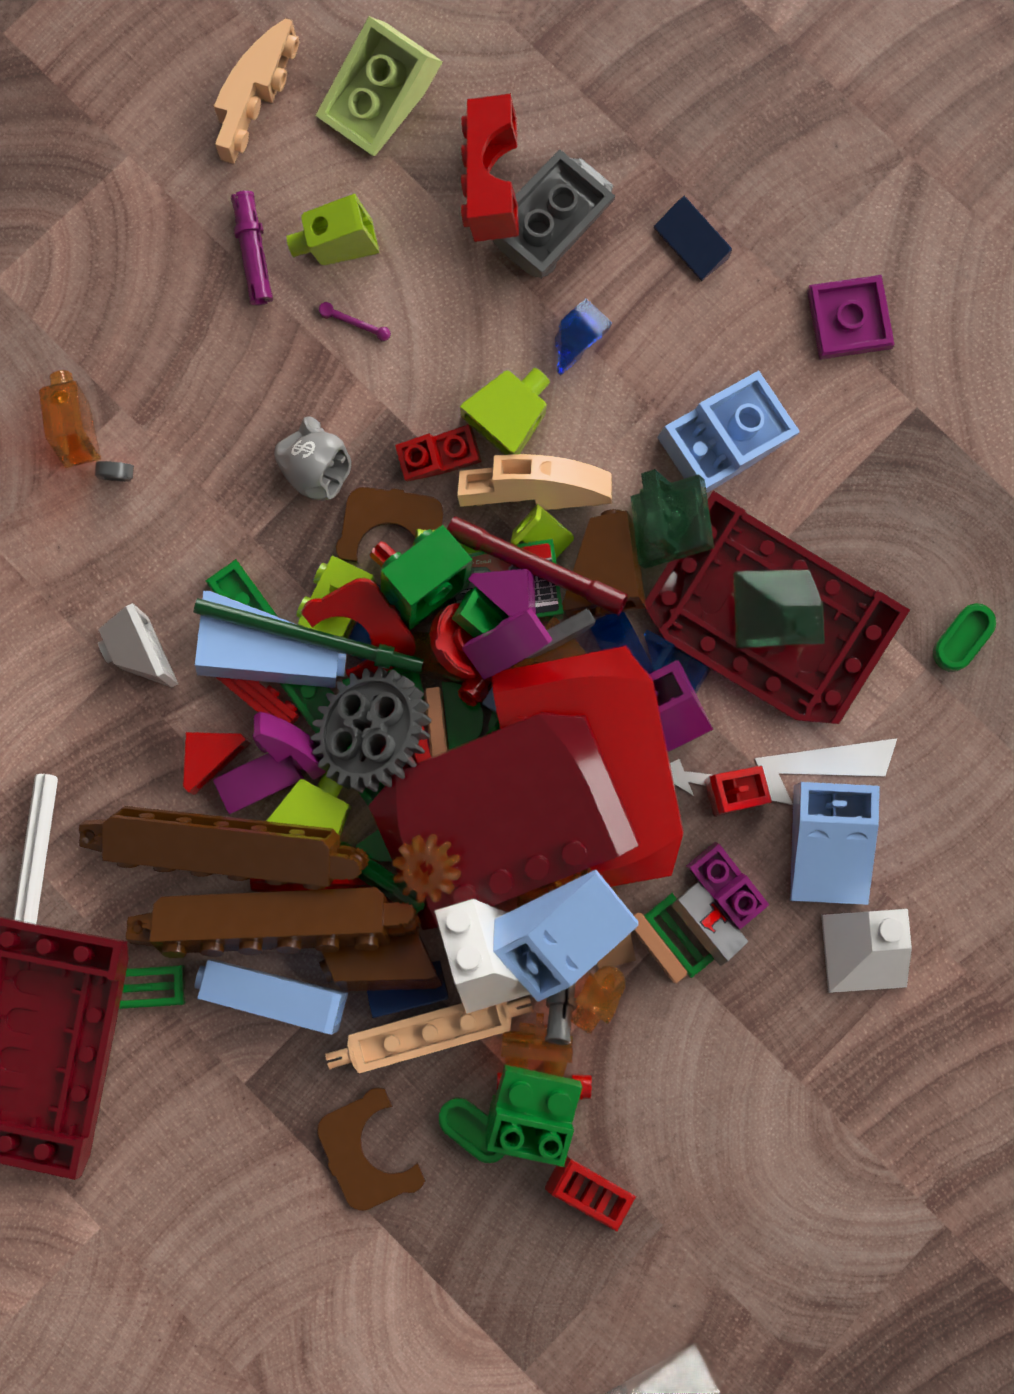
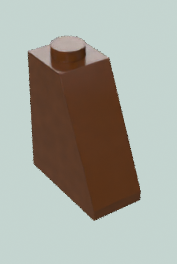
M610 509L602 512L600 516L589 519L573 572L591 580L600 581L628 594V599L622 612L646 608L635 523L627 510ZM566 590L562 605L563 611L569 618L585 609L590 610L593 618L614 614Z
M415 932L414 935L410 934V936L408 934L405 936H392L390 945H380L377 950L361 951L355 947H340L337 952H322L325 959L319 962L327 982L334 981L342 991L436 989L442 986L419 932Z

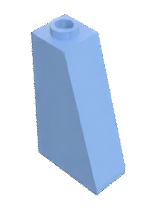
M203 591V600L289 622L217 593ZM200 615L195 669L199 676L330 688L336 687L337 676L344 677L346 654Z
M215 959L207 960L206 966L201 965L199 967L194 986L196 989H200L197 999L330 1035L339 1031L348 992Z

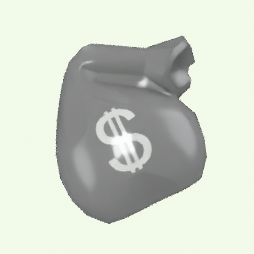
M311 416L304 417L299 430L278 442L275 446V460L281 472L300 494L310 499L325 501L334 498L339 493L343 482L350 473L351 458L344 442L337 435L324 432L320 422Z

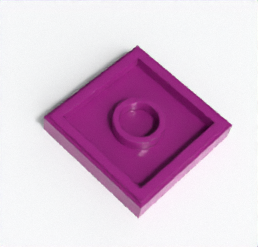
M882 275L808 286L807 293L819 360L890 350L894 347Z

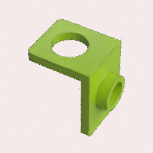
M537 504L513 530L511 543L517 545L521 540L524 543L553 539L555 557L557 559L572 543L574 535Z

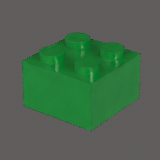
M441 525L433 532L431 529L424 531L414 540L412 548L403 554L401 552L393 554L382 565L381 591L389 603L395 605L400 612L401 620L409 631L469 586L468 578L471 574L473 559L444 525Z

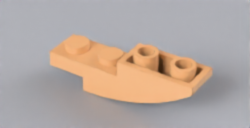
M285 18L263 34L241 57L221 88L214 104V109L219 123H222L215 145L220 159L235 164L238 153H243L247 147L249 139L247 129L251 119L256 120L258 117L261 100L273 103L276 92H281L285 86L287 78L286 65L289 58H295L299 46V37L295 34L292 20Z
M529 454L494 455L492 468L460 471L457 496L460 507L534 499L536 505L539 504L545 510L612 504V474L589 464L560 457Z

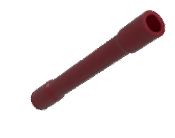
M454 516L448 525L447 530L458 543L477 551H483L520 569H528L533 575L585 598L588 602L619 616L627 602L628 594L600 581L586 578L488 533L485 529L464 519Z

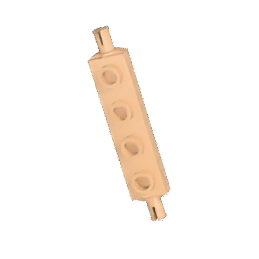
M527 996L468 1014L463 1003L352 1033L348 1036V1048L325 1053L326 1061L342 1057L341 1059L328 1062L327 1065L329 1070H331L332 1068L352 1063L358 1073H363L508 1032L511 1030V1018L534 1012L532 1005L517 1009L519 1006L531 1003V1000Z

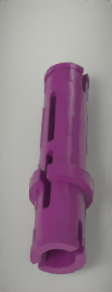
M248 190L238 191L236 194L231 195L236 226L233 229L235 238H239L249 302L251 305H265L273 301V295L262 245L263 225L259 223L254 192Z

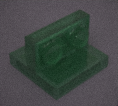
M656 469L641 473L643 488L640 489L638 494L630 496L638 564L647 569L714 549L705 479L697 474L671 483Z

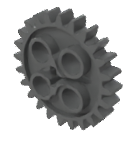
M378 667L375 674L365 668L362 679L351 673L348 686L339 681L337 683L339 693L336 696L332 693L326 694L327 699L331 702L329 706L318 707V710L324 714L323 719L315 720L312 723L320 729L319 733L311 736V740L320 745L312 751L313 755L321 759L318 767L326 771V776L348 790L353 788L360 793H363L365 787L373 792H377L379 781L387 787H391L392 775L394 774L404 779L403 767L406 764L410 767H416L412 755L414 753L424 754L425 752L418 745L419 740L430 738V735L422 730L423 726L431 723V719L423 714L429 708V705L421 699L423 692L416 688L414 683L407 677L400 675L395 670H391L388 673L381 667ZM386 745L385 750L381 753L382 748Z

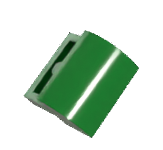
M504 1064L497 1093L492 1096L486 1127L487 1151L564 1167L574 1133L572 1122L582 1091L581 1081Z

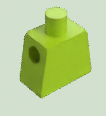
M356 194L304 212L301 215L304 231L286 236L292 257L311 252L321 265L334 264L380 253L372 218Z
M535 367L522 381L511 371L506 370L463 402L460 406L461 418L502 454H520L546 414L547 404L539 395L550 384V381L543 372Z
M326 772L323 774L317 787L301 778L267 821L332 828L341 838L351 806L337 798L343 786L328 778Z

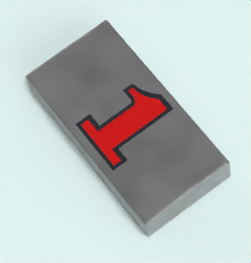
M700 881L671 904L720 966L728 962L749 942Z

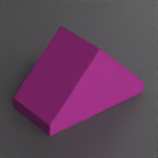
M528 569L473 573L468 578L508 616L511 617L530 607L536 614L534 575Z

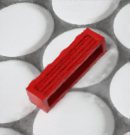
M216 677L258 713L264 712L276 716L292 725L300 717L295 713L298 708L288 700L283 703L277 698L280 693L270 685L265 688L259 683L260 681Z

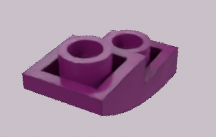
M530 607L504 619L496 628L469 640L462 649L482 678L486 679L527 658L548 645L553 639Z
M264 712L254 715L253 740L263 753L268 752L277 762L289 756L295 767L299 770L304 769L313 780L326 773V771L318 767L321 759L313 755L312 752L320 745L312 741L307 733L276 716Z
M267 753L213 779V782L228 813L232 814L297 783L301 778L304 779L301 771L292 763L289 756L277 762Z
M714 842L686 865L738 929L743 928L769 906V903L748 876L740 871L717 842Z

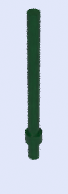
M200 598L196 599L193 613L370 660L375 662L374 666L388 670L392 666L420 674L424 659L394 651L395 647L380 643L378 647Z

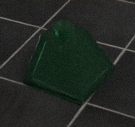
M810 570L733 572L736 648L800 647L825 644L823 603Z

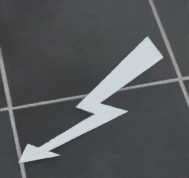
M897 738L755 758L758 766H763L771 800L793 805L779 773L886 776ZM680 759L670 763L674 784L692 795L693 792L689 782L706 786L704 780L712 775L684 771Z

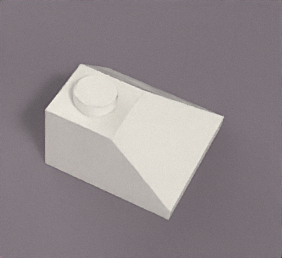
M132 603L124 607L98 629L103 641L98 642V646L107 663L113 661L117 667L124 671L169 687L178 685L148 616Z
M908 909L821 915L829 993L907 987L912 950Z

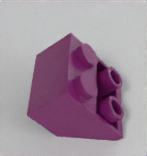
M674 661L649 674L654 681L668 752L714 730L680 661Z

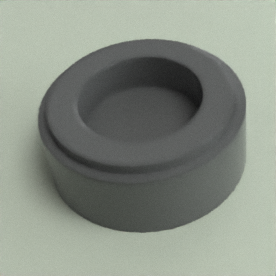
M110 461L96 462L95 476L98 479L120 482L133 480L134 465Z

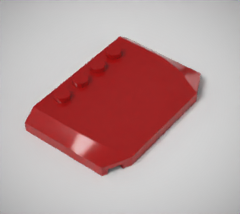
M627 645L508 668L493 675V696L500 729L540 712L570 716L586 715L640 842L639 846L619 857L535 889L537 897L539 898L594 870L599 872L610 887L672 876L684 830L654 681L636 660Z

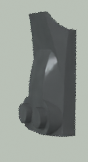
M559 149L515 195L518 204L519 236L492 241L502 253L527 274L542 279L554 271L561 257L615 200V195L612 193L613 184L583 159L570 158Z

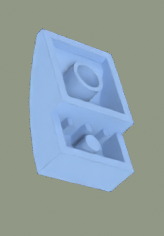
M757 371L702 401L695 410L664 426L657 438L698 499L765 458L797 436L800 431L760 371Z

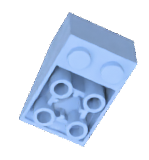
M800 782L794 785L790 901L868 905L879 826L880 786Z
M594 870L496 918L494 923L493 952L535 1000L539 1002L571 987L638 927L639 923L599 872Z

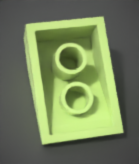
M369 16L315 116L372 156H376L424 96L443 61L386 22Z

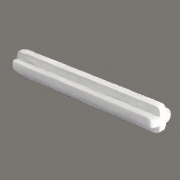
M36 774L34 778L13 919L31 923L37 922L58 782L57 777L50 774Z

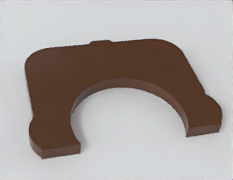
M359 487L353 490L347 498L342 537L336 544L337 555L341 560L358 562L357 554L361 540L370 530L377 526L397 525L409 531L414 538L416 529L436 530L443 523V507L432 496L405 493L404 490L395 488L383 490Z
M376 1087L370 1089L363 1098L326 1114L318 1124V1137L328 1157V1167L331 1174L336 1176L347 1203L352 1208L360 1211L371 1209L403 1192H416L426 1182L418 1162L408 1170L390 1173L376 1168L364 1154L361 1140L366 1122L379 1110L393 1107L385 1088Z

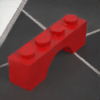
M511 93L467 99V115L461 117L463 136L467 139V144L461 145L462 162L464 168H467V174L461 175L462 192L464 197H467V204L461 205L463 226L470 227L474 242L518 237V204L512 182L498 179L490 174L493 165L500 157L518 147L517 116Z

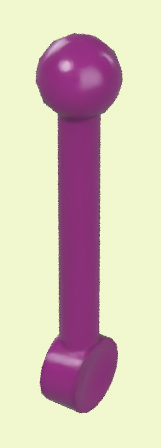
M323 302L319 306V313L323 318H337L377 335V338L381 341H387L391 336V331L387 327L382 326L378 328L334 310L329 302Z

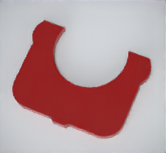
M355 579L324 596L322 599L315 598L309 600L302 609L301 614L312 628L327 618L347 617L357 621L367 630L372 645L378 647L380 643L395 647L394 651L411 656L415 653V639L401 620L400 612L395 605L389 603L376 583L370 579ZM365 659L361 664L346 669L345 673L349 678L350 674L353 673L362 679L365 668L375 674L378 667L374 666L375 662Z

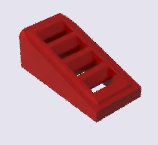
M568 1156L566 1157L564 1167L556 1165L545 1185V1190L554 1197L616 1232L636 1198L632 1193ZM576 1171V1173L574 1174L572 1180L570 1181V1183H569V1185H568L566 1191H564V1189H565V1187H566L568 1181L570 1180V1178H571L573 1172ZM587 1177L590 1181L580 1199L575 1198ZM601 1185L604 1187V1190L594 1208L589 1205ZM613 1193L618 1195V1198L609 1215L606 1216L603 1212Z

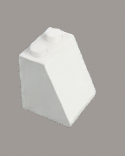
M475 899L435 910L455 985L467 1014L530 995L528 990L493 952L495 919L507 912Z

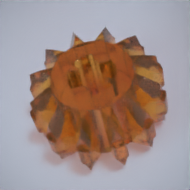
M431 834L426 844L423 838L417 835L412 838V846L404 843L399 848L400 854L403 857L395 858L392 865L402 870L394 876V882L400 883L405 881L407 883V886L402 891L403 895L408 896L415 890L417 891L416 899L418 903H422L427 895H429L433 902H438L442 898V892L450 894L455 887L451 880H458L461 872L450 866L458 863L460 858L459 855L455 854L447 856L446 852L451 847L450 842L446 841L439 848L437 847L436 835ZM424 861H426L425 866L431 864L434 868V871L429 876H427L428 871L422 873L419 866Z

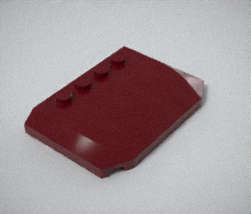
M713 490L646 598V611L666 642L790 718L798 721L840 724L910 612V609L879 590L875 591L746 513L745 509Z
M540 712L416 763L415 768L410 766L404 768L405 778L402 779L394 775L392 777V786H385L369 804V809L400 879L426 897L424 909L417 913L421 919L420 922L423 930L439 927L435 910L471 899L494 906L619 857L639 846L640 843L586 715L570 716Z
M0 917V1164L73 1180L81 1178L91 1155L129 961L127 941Z

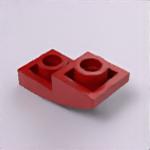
M469 424L435 436L428 433L395 445L405 481L432 477L482 462L473 428Z

